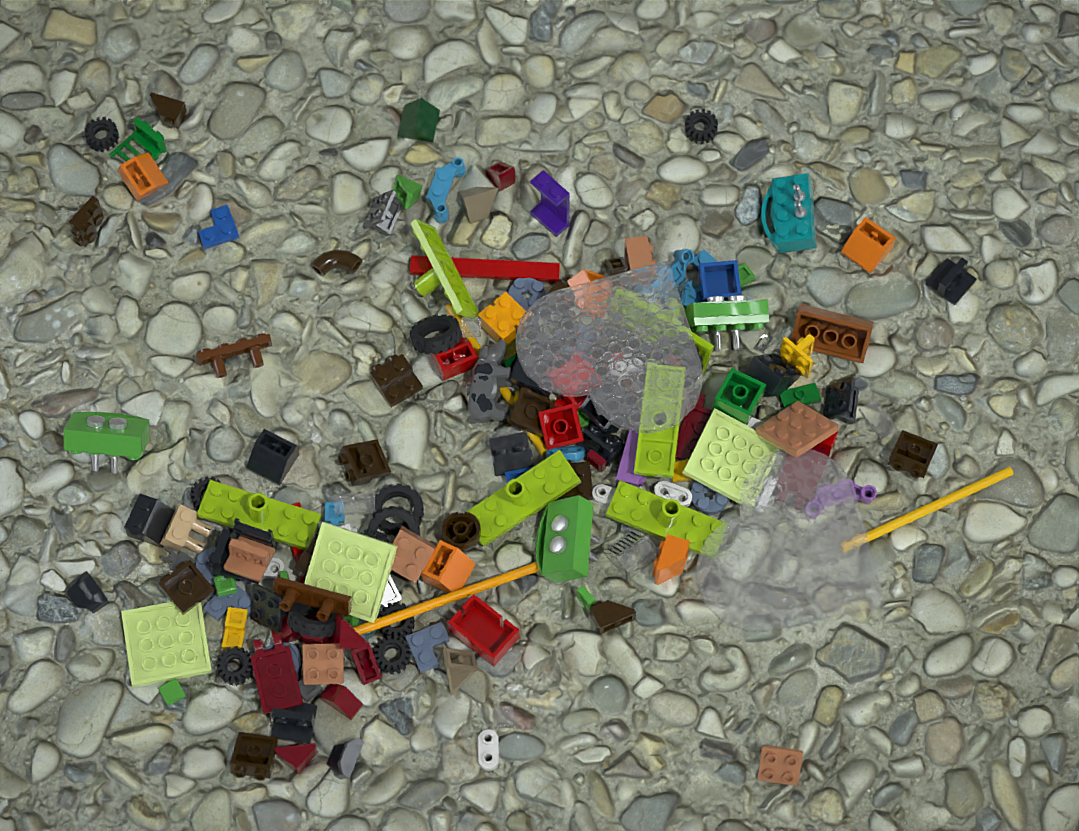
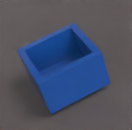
M737 260L699 264L698 275L702 302H707V298L711 296H723L724 301H729V296L742 295Z

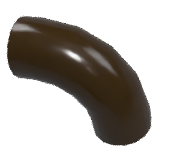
M334 249L319 255L310 263V266L322 277L335 268H342L353 274L360 267L362 258L347 250Z

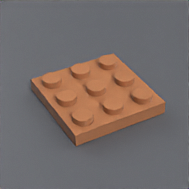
M799 401L756 427V434L795 458L839 431L838 424Z

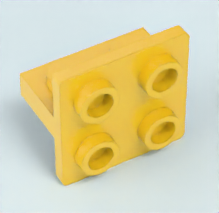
M808 334L805 338H800L795 345L787 337H784L780 349L782 360L786 364L794 366L801 376L808 379L813 364L810 356L812 355L815 338Z

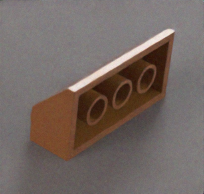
M800 304L791 341L796 345L800 338H805L810 334L815 338L813 351L864 363L874 322Z

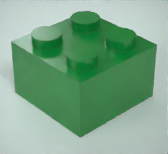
M731 368L714 399L713 409L715 408L748 425L765 393L766 384Z

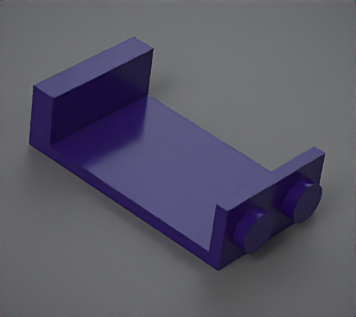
M542 170L530 181V184L541 193V202L530 211V215L557 237L569 227L570 193Z

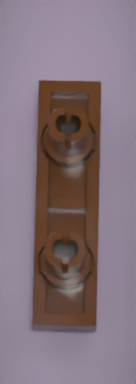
M260 333L255 335V338L248 340L247 338L237 340L236 343H224L215 349H202L199 353H196L199 366L212 363L216 377L223 378L227 376L224 359L249 353L253 368L262 367L264 362L260 350L272 346L270 334Z
M278 576L274 580V592L283 596L279 603V607L283 611H289L294 602L320 608L317 612V618L323 622L328 620L332 612L349 616L351 613L352 596Z

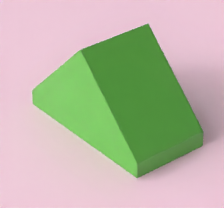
M396 175L392 190L396 191L395 196L404 209H409L418 202L423 185Z

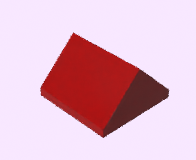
M576 403L538 412L547 450L571 446L584 441Z

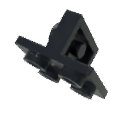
M947 258L926 281L925 285L951 304L956 305L974 285L977 278L967 272V260L961 258L956 264Z
M849 377L828 385L825 392L823 416L830 420L837 418L849 425L855 423L859 388L855 387V378Z
M596 424L583 427L584 441L577 444L583 447L586 452L589 453L592 449L607 461L606 467L610 466L618 452L625 448V444L619 436L604 433Z
M526 432L489 439L495 476L505 475V472L533 467L531 459L533 454L532 449L529 447Z
M258 583L253 584L250 618L277 633L281 632L282 619L289 612L283 611L279 607L283 596Z
M303 703L304 705L286 710L273 708L271 736L278 737V740L310 744L318 708L317 705Z

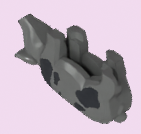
M501 338L496 344L488 347L483 345L481 347L478 360L472 371L471 385H467V396H469L468 412L473 424L487 423L490 420L500 421L505 419V415L509 414V404L497 403L500 388L512 386V381L509 379L511 368L499 366L506 350V343Z

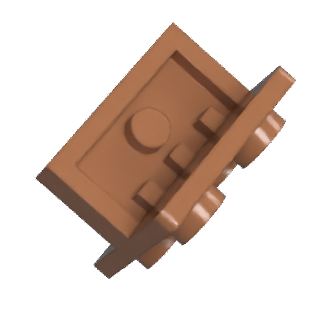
M241 536L238 540L232 538L229 543L230 555L224 565V570L260 582L275 554V548Z
M334 643L303 645V682L305 685L344 683L345 658H343V649H339Z
M768 745L761 746L757 779L759 781L797 786L803 751Z

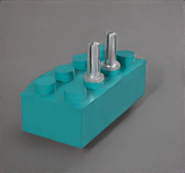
M804 173L772 178V184L763 200L761 214L763 227L769 241L779 253L817 248L813 187L809 174ZM772 198L771 221L775 229L774 233L769 232L766 222L767 208Z

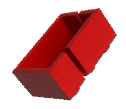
M475 594L462 606V611L458 610L448 622L449 632L494 667L520 638V629L507 619L503 621L502 615Z

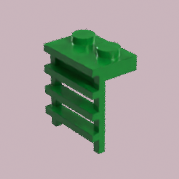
M137 117L132 121L135 132L109 154L111 158L117 154L125 162L130 160V158L121 151L123 148H126L134 156L142 155L129 144L133 141L145 152H149L153 160H157L160 154L167 151L164 143L165 138L159 131L155 132L147 121H142Z

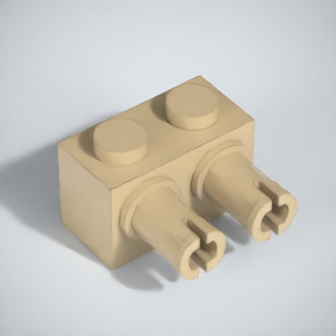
M180 504L175 509L160 544L176 552L185 547L200 554L205 543L190 537L189 532L193 530L208 537L212 526L197 520L196 511Z

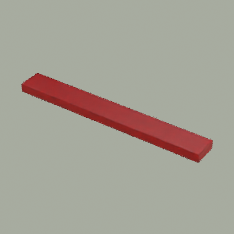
M411 255L410 275H424L433 268L427 256ZM451 257L457 271L463 278L501 280L532 278L540 282L559 283L560 263Z

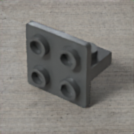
M395 190L384 192L371 200V207L363 219L365 222L362 228L374 227L386 236L391 235L402 209L401 203L394 198Z

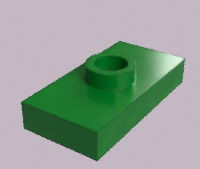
M816 383L787 389L779 395L783 409L797 401L804 405L821 402Z

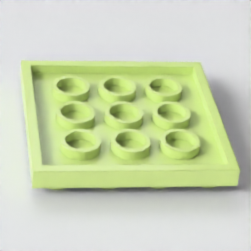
M714 408L682 473L751 510L780 448L756 434V430Z
M322 522L304 584L352 596L351 613L349 615L374 623L378 616L398 546L327 522Z
M173 602L121 611L133 688L171 681L175 678L182 679L212 673L201 602L184 615L181 614Z

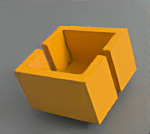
M507 292L493 301V306L490 304L478 314V325L496 342L501 338L506 343V346L516 338V334L520 336L527 331L531 321V315Z

